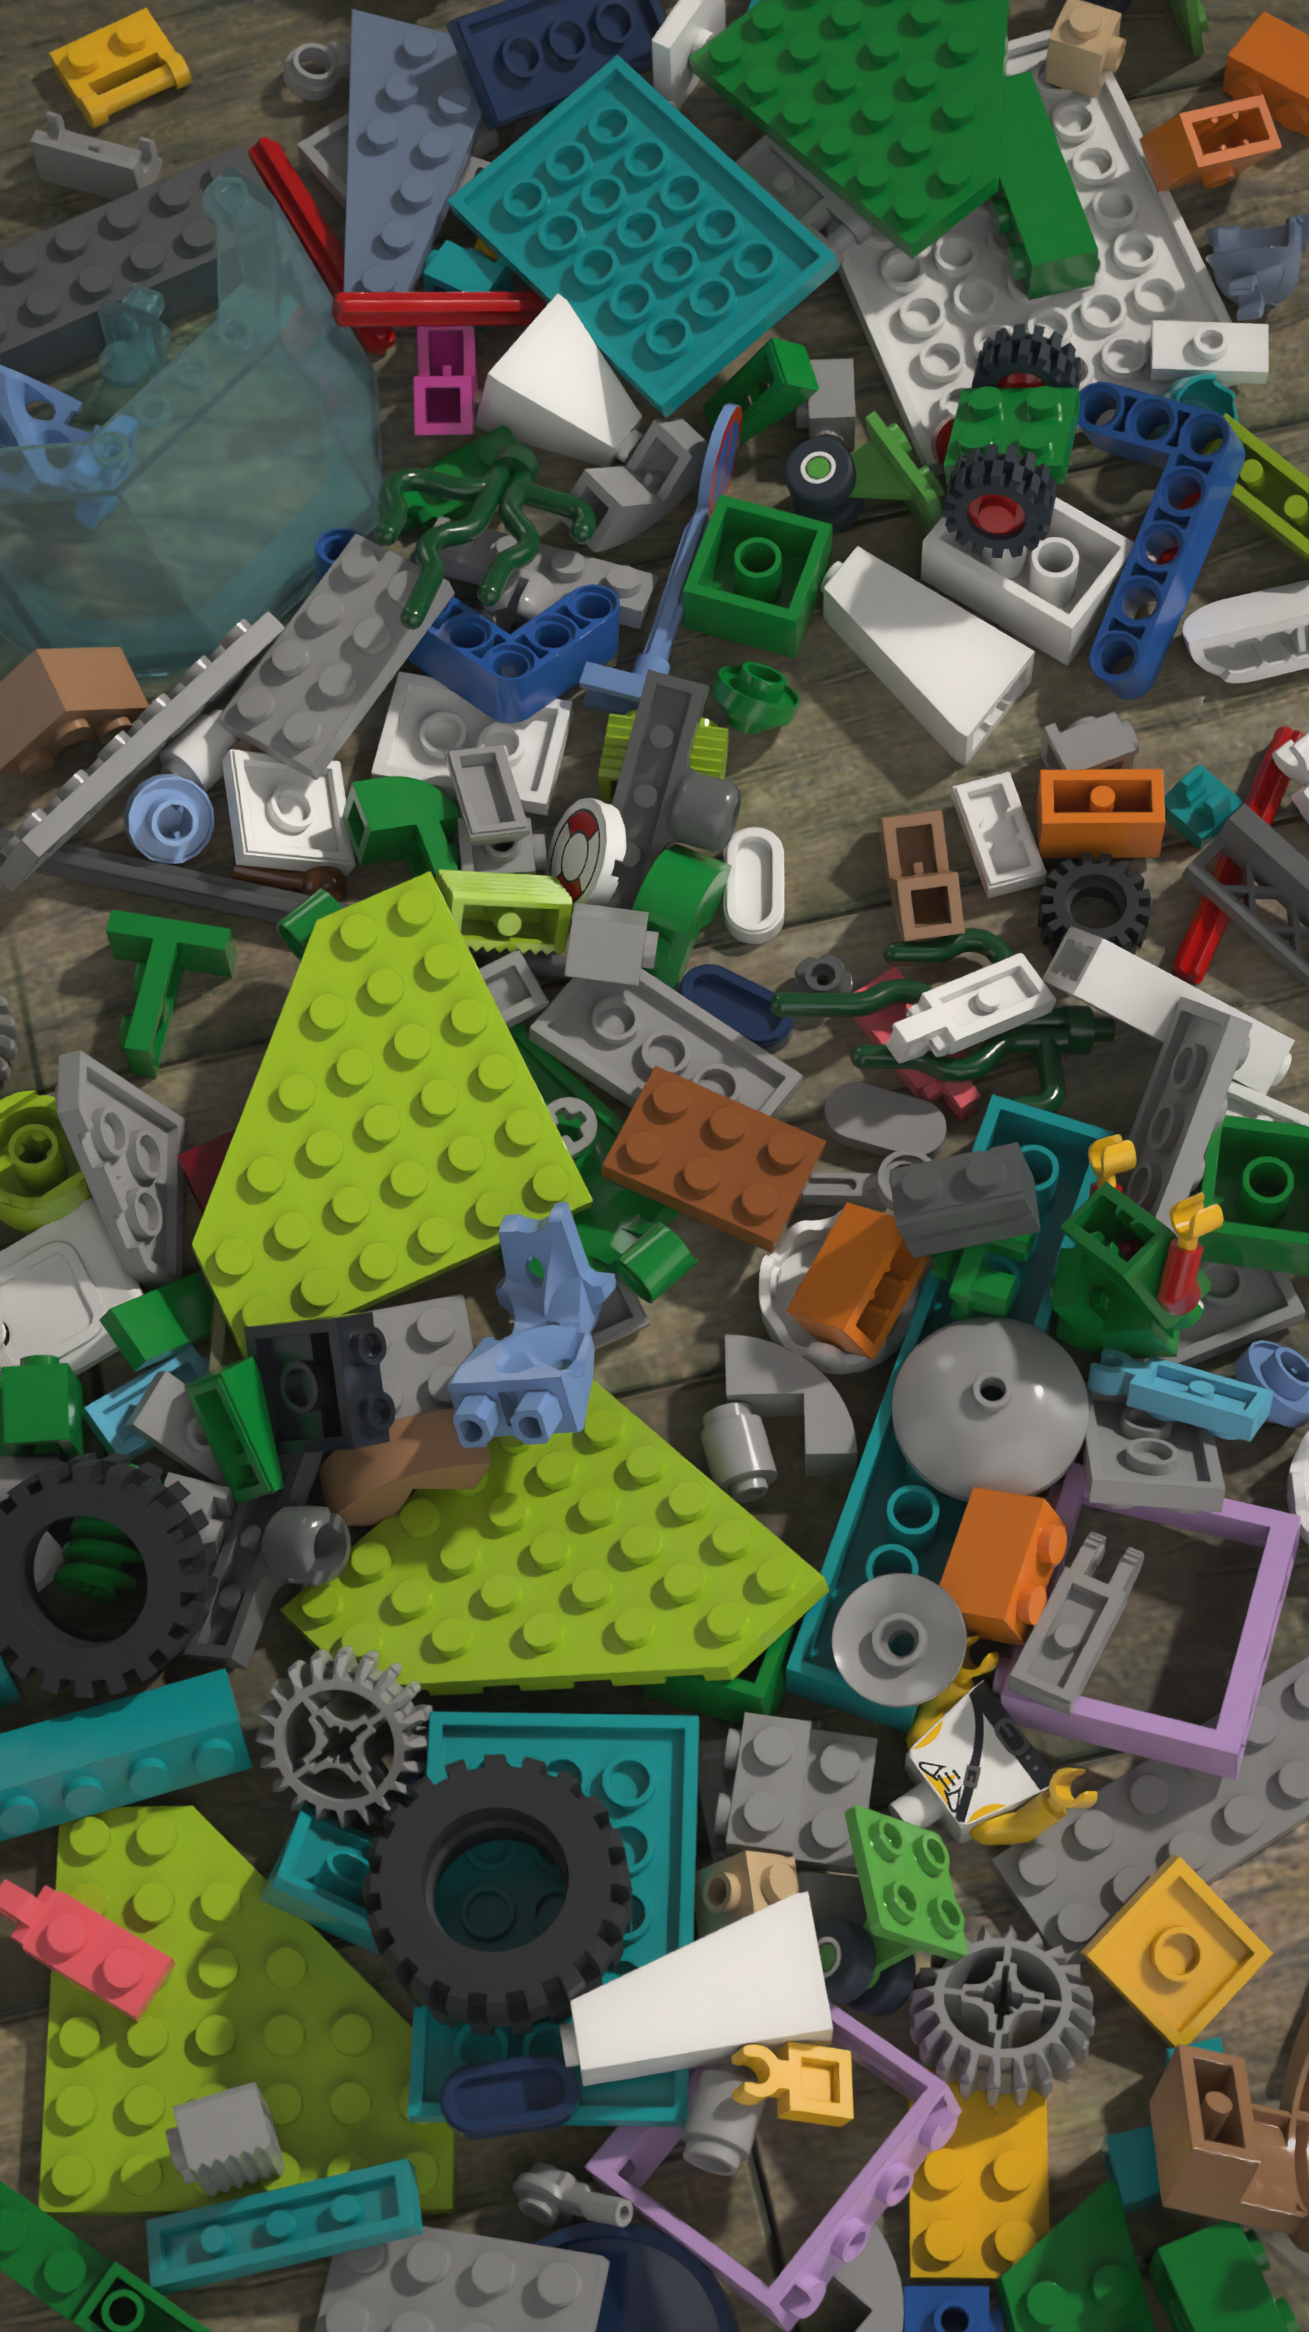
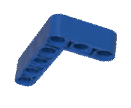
M1095 382L1079 391L1081 408L1077 424L1090 441L1103 452L1164 469L1092 645L1089 657L1091 669L1112 694L1121 699L1132 700L1142 697L1150 691L1157 679L1243 467L1245 450L1244 445L1226 419L1214 411L1109 382ZM1116 409L1111 420L1105 424L1096 425L1100 415L1108 410ZM1169 424L1164 435L1155 440H1148L1149 435L1157 426ZM1223 439L1219 449L1214 453L1201 455L1203 448L1210 441ZM1193 493H1201L1199 500L1194 506L1189 509L1179 510L1184 498ZM1179 547L1178 553L1173 560L1163 565H1157L1158 558L1165 550ZM1151 601L1156 602V607L1152 614L1144 619L1135 620L1136 612L1142 605ZM1134 656L1133 663L1127 671L1122 674L1113 675V669L1119 660L1123 657Z
M335 528L323 532L315 542L316 586L355 534L366 539L368 538L355 530L347 528ZM593 584L581 586L571 591L513 633L508 634L453 596L410 653L407 660L492 719L503 723L522 722L579 683L586 661L604 665L617 654L620 601L618 595L607 587Z

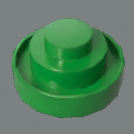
M745 662L742 664V667L724 666L718 671L712 686V696L721 704V710L729 716L728 723L733 728L747 734L758 735L762 730H771L776 726L789 725L794 721L800 705V696L793 688L786 684V677L779 671L760 663Z

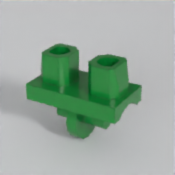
M1035 1233L928 1255L935 1259L930 1274L936 1279L948 1280L953 1266L958 1267L949 1290V1297L954 1300L950 1310V1317L957 1320L968 1319L971 1317L973 1310L987 1314L1007 1316L1014 1297L1017 1276L988 1268L993 1253L1025 1263L1031 1250Z

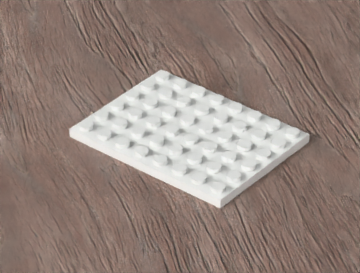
M1053 28L1008 41L1006 76L1031 71L1099 250L1095 285L1029 300L1022 280H1013L1006 258V248L1009 245L1005 234L997 235L993 228L990 216L991 197L914 259H911L865 220L873 234L861 245H858L856 242L852 244L841 255L843 261L839 264L840 269L837 270L922 467L927 465L935 476L945 472L932 455L931 439L933 432L944 419L956 415L962 388H971L979 352L980 350L982 351L983 344L988 337L995 340L996 331L1005 327L1010 336H1012L1014 325L1025 324V331L1029 334H1033L1035 325L1045 327L1043 336L1046 338H1050L1054 331L1063 336L1061 347L1071 342L1076 349L1074 358L1080 357L1082 376L1079 391L1095 382H1109L1160 396L1174 381L1150 380L1152 320L1232 323L1170 191H1157L1139 141L1143 135L1113 72H1109L1097 99L1045 82L1048 40ZM832 219L820 232L827 238L840 225ZM1221 383V384H1222L1223 386H1225V387H1230V386H1233V385H1236V384H1240V383ZM1116 409L1108 410L1100 415L1096 425H1102L1111 420ZM1077 424L1075 433L1082 432L1083 430Z

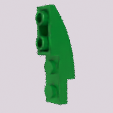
M0 2180V2271L40 2302L83 2332H212L116 2261L113 2262Z

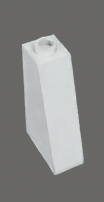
M858 546L844 563L840 561L835 562L826 573L820 588L823 593V619L956 762L966 766L1031 683L1035 651Z
M1073 926L1069 927L1042 978L1043 982L1162 1044L1166 1038L1181 996L1253 1023L1248 1035L1250 1038L1248 1056L1242 1067L1235 1071L1232 1080L1264 1095L1267 1094L1271 1086L1274 1087L1281 1082L1290 1067L1292 1056L1289 1051L1295 1040L1106 939Z
M808 1892L796 1893L571 2000L573 2023L560 2025L566 2067L580 2065L583 2086L731 2062L733 2054L744 2046L751 2044L764 2046L774 2054H776V2049L787 2041L817 2046L831 2045L833 2025Z

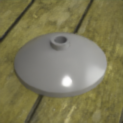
M983 1316L963 1319L948 1324L927 1336L914 1348L902 1365L896 1379L892 1398L893 1429L898 1445L908 1463L920 1477L935 1489L966 1502L969 1501L973 1487L1027 1496H1035L1048 1489L1069 1470L1079 1455L1084 1443L1089 1418V1402L1084 1380L1078 1367L1065 1349L1043 1331L1021 1321L1003 1317ZM995 1386L1002 1390L1004 1396L998 1401H988L983 1398L980 1391L985 1387Z

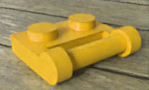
M147 8L49 53L52 68L92 129L108 123V116L171 86L178 90L192 83L190 71L183 57L178 52H175Z

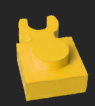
M787 2041L776 2049V2056L768 2048L756 2044L744 2046L731 2056L732 2064L747 2066L757 2076V2084L744 2082L732 2091V2099L737 2103L752 2106L759 2104L767 2097L777 2098V2118L834 2127H842L853 2119L850 2050Z

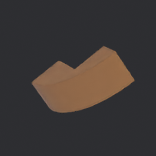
M942 810L877 818L890 900L902 940L911 941L964 934L965 926L958 872L949 871Z
M454 1408L429 1411L396 1419L389 1428L390 1442L358 1449L337 1450L319 1467L324 1505L329 1508L330 1513L340 1515L347 1526H376L383 1519L396 1516L413 1489H475L491 1465L488 1446L464 1448L460 1444L453 1422Z

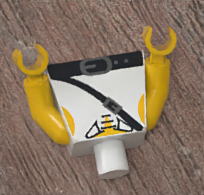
M980 1635L967 1637L964 1661L957 1676L939 1695L919 1705L913 1724L905 1738L907 1749L909 1750L905 1759V1771L916 1787L889 1804L888 1807L893 1818L924 1829L940 1819L954 1840L959 1844L972 1839L983 1846L1026 1844L1065 1818L1067 1814L1066 1808L1087 1809L1092 1807L1097 1802V1791H1085L1074 1799L1070 1791L1071 1783L1077 1776L1083 1775L1086 1770L1065 1767L1053 1774L984 1680L974 1686L972 1677L994 1670L999 1663V1655L997 1651L989 1653L982 1660L979 1667L976 1666L970 1659L969 1651Z

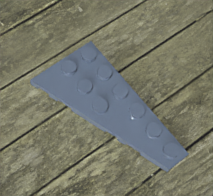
M352 9L344 292H414L422 275L424 262L432 251L450 208L447 200L457 190L485 124V119L449 33Z

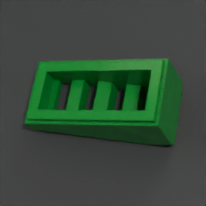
M771 337L703 405L711 434L725 404L731 403L741 406L742 431L740 446L810 399L819 390V386L806 349L800 344Z
M251 1356L224 1365L184 1385L186 1394L235 1501L240 1503L274 1493L283 1488L284 1484L263 1384L254 1357ZM249 1464H251L255 1475H251Z

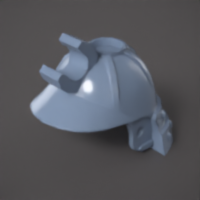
M1309 214L1289 217L1286 219L1285 225L1270 228L1241 230V226H1221L1205 229L1209 245L1214 247L1213 254L1206 256L1205 259L1213 269L1216 284L1223 295L1239 305L1236 315L1238 321L1261 318L1264 310L1276 308L1278 303L1283 302L1291 295L1298 283L1302 254L1305 253L1308 247Z

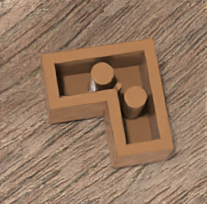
M121 647L35 649L0 681V775L21 773L25 778L38 776L54 766V757L68 745L87 740H99L102 744H108L121 731L127 733L132 728V723L138 719L149 704Z

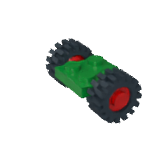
M1025 324L1014 325L1012 336L1004 327L996 331L995 340L988 337L983 344L982 351L980 350L971 388H962L944 462V472L948 488L942 511L943 517H947L945 526L948 532L957 531L955 541L962 546L970 540L973 541L971 552L982 555L984 547L992 549L991 558L1001 559L1004 549H1009L1012 558L1022 556L1024 546L1030 552L1036 549L1039 545V540L1044 541L1049 531L1057 495L1055 494L1056 484H1065L1081 408L1079 385L1082 376V363L1080 357L1074 358L1076 349L1071 342L1061 347L1063 336L1054 331L1050 338H1046L1043 336L1045 329L1043 326L1035 325L1033 334H1029L1025 331Z

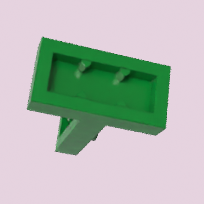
M111 910L106 934L114 959L138 962L133 982V992L138 997L133 1015L125 1014L122 1019L119 1031V1049L126 1052L132 1074L157 1078L184 971L188 970L232 978L237 960V952L231 929Z

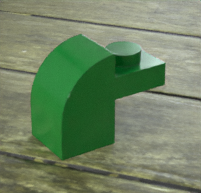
M389 776L352 782L342 819L360 866L406 859L412 878L431 871L435 880L439 869L461 871L459 852L453 841L458 829L457 818H462L456 805L445 793L425 781L404 776Z
M675 844L665 849L659 855L638 892L632 910L649 912L646 931L659 932L654 969H642L672 989L680 985L699 930L714 920L732 865Z
M1077 1247L1060 1248L1057 1272L1052 1276L1049 1285L1051 1308L1059 1314L1056 1336L1060 1340L1077 1349L1096 1355H1101L1104 1348L1125 1352L1133 1359H1146L1150 1356L1157 1358L1177 1357L1180 1330L1174 1328L1164 1330L1125 1300Z

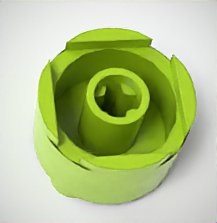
M36 1090L17 1092L0 1100V1220L8 1226L22 1231L27 1236L44 1225L69 1215L84 1200L93 1198L58 1117L55 1096L38 1095Z

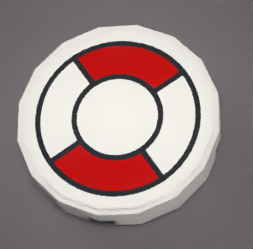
M594 798L579 799L566 810L556 826L547 854L548 870H545V875L556 876L560 884H563V888H566V892H569V896H572L570 919H572L575 902L599 906L607 905L618 885L619 877L611 876L615 860L623 862L626 853L625 826L619 810L611 804Z

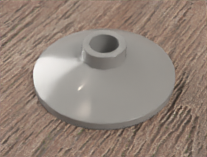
M893 1573L876 1577L857 1588L840 1608L832 1632L833 1656L839 1672L848 1685L860 1696L873 1703L896 1708L922 1704L944 1691L957 1676L964 1661L967 1646L965 1622L952 1597L935 1582L907 1573ZM900 1635H909L914 1638V1648L905 1656H896L891 1652L893 1640Z

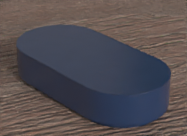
M714 964L697 966L688 971L682 978L679 985V994L768 1053L773 1054L780 1051L790 1041L793 1034L794 1017H777L770 1010V1000L777 993L722 966Z
M537 2054L463 2066L446 2079L440 2093V2107L448 2126L459 2136L472 2140L559 2127L574 2116L581 2100V2087L572 2066L566 2067L565 2060L553 2054Z

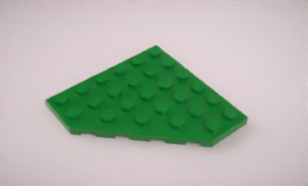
M761 0L689 57L692 72L911 259H914L998 191L999 150L1002 143L1004 113L1003 91L1007 69V33L1011 0Z

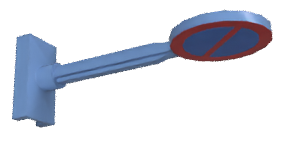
M731 403L725 404L717 418L705 455L697 508L684 529L644 653L637 656L632 673L586 661L579 682L581 688L587 689L583 700L584 708L608 714L625 715L628 711L638 709L648 669L669 674L671 666L668 663V659L683 616V588L720 494L727 495L734 472L742 431L741 406Z

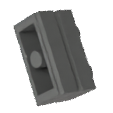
M1018 1142L993 1147L989 1151L982 1152L979 1150L890 1170L896 1227L903 1240H905L913 1258L1040 1232L1041 1227L1034 1178L1027 1162H1025Z

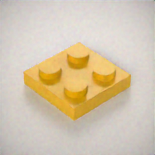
M1171 1855L1084 1947L1080 1954L1171 2048L1177 2047L1178 2043L1183 2045L1190 2044L1271 1957L1273 1952L1180 1856Z

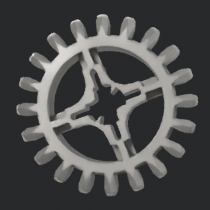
M343 1646L337 1652L335 1660H333L326 1649L317 1650L311 1656L310 1665L304 1661L297 1660L288 1668L289 1679L280 1677L272 1684L270 1692L275 1700L266 1701L260 1708L259 1716L270 1725L263 1726L257 1732L256 1742L274 1748L262 1757L260 1768H279L282 1774L273 1783V1792L284 1791L290 1786L297 1793L291 1803L292 1811H300L302 1806L308 1802L316 1805L314 1811L316 1824L320 1819L326 1818L327 1815L330 1816L333 1810L337 1813L342 1829L347 1826L351 1827L356 1821L358 1813L367 1825L375 1824L382 1817V1810L385 1809L388 1812L394 1802L404 1806V1795L412 1796L409 1787L421 1779L418 1774L427 1773L428 1753L424 1749L428 1748L429 1728L419 1725L430 1718L433 1706L425 1704L414 1706L411 1700L421 1690L420 1682H410L402 1688L395 1680L401 1674V1663L394 1662L385 1672L378 1670L379 1654L377 1650L368 1651L359 1664H357L356 1656L351 1646ZM331 1690L354 1692L368 1699L372 1704L367 1706L353 1705L340 1692L333 1694ZM304 1705L312 1714L308 1721L316 1735L315 1745L308 1752L305 1750L300 1733V1717ZM386 1721L391 1728L394 1740V1757L390 1771L381 1760L385 1753L377 1741L378 1728ZM362 1724L367 1725L356 1736L357 1740L355 1742L352 1740L348 1745L340 1742L332 1749H327L337 1738L339 1731L341 1734L347 1728L352 1732ZM337 1768L344 1771L353 1782L360 1780L362 1783L344 1782L331 1777L322 1770Z
M983 1925L977 1933V1942L971 1943L965 1939L968 1948L967 1956L958 1961H953L933 1954L930 1957V1967H920V1972L916 1976L915 1990H913V1995H910L909 2014L912 2015L910 2020V2036L913 2044L919 2045V2058L923 2063V2067L936 2066V2076L947 2084L959 2080V2092L962 2094L964 2101L976 2090L986 2092V2099L991 2108L1000 2099V2094H1011L1014 2101L1021 2107L1027 2099L1028 2089H1033L1047 2099L1053 2091V2080L1069 2084L1070 2079L1074 2076L1075 2064H1083L1087 2058L1090 2037L1094 2035L1095 2017L1092 2016L1093 1994L1090 1992V1987L1083 1986L1084 1975L1080 1969V1964L1065 1965L1066 1954L1063 1951L1062 1945L1048 1951H1043V1940L1039 1932L1034 1934L1027 1942L1017 1940V1935L1012 1925L1003 1934V1938H992ZM1002 2001H1005L1007 2006L1002 2030H997V2016H999L1000 2004Z

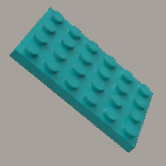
M618 55L447 200L452 212L547 304L557 294L565 298L605 360L665 418L671 415L840 269L837 256Z
M430 1712L426 1776L430 1778L434 1785L448 1778L444 1765L461 1759L465 1760L468 1771L484 1768V1755L505 1754L507 1765L521 1768L522 1761L526 1756L544 1761L547 1773L555 1778L563 1770L581 1781L582 1792L587 1798L596 1795L608 1810L610 1824L613 1829L619 1830L625 1847L632 1886L631 1904L633 1915L630 1933L624 1934L622 1941L624 1948L623 1956L616 1970L607 1969L601 1977L603 1985L694 1942L699 1716ZM511 1840L483 1843L467 1850L456 1858L441 1876L434 1892L436 1917L445 1933L452 1940L465 1947L486 1952L515 1949L539 1937L555 1921L563 1907L564 1880L553 1858L539 1848ZM414 2005L408 2118L410 2122L446 2123L440 2107L441 2089L446 2079L463 2066L537 2054H553L565 2060L560 2025L573 2023L572 2016L555 2025L551 2021L550 2016L532 2022L533 2033L517 2036L513 2035L511 2026L495 2027L494 2036L490 2037L472 2034L470 2025L458 2021L454 2028H450L434 2020L431 2010L425 2005L419 2008ZM580 2065L572 2066L579 2079L581 2100L574 2116L563 2125L684 2128L689 2113L690 2068L583 2086Z

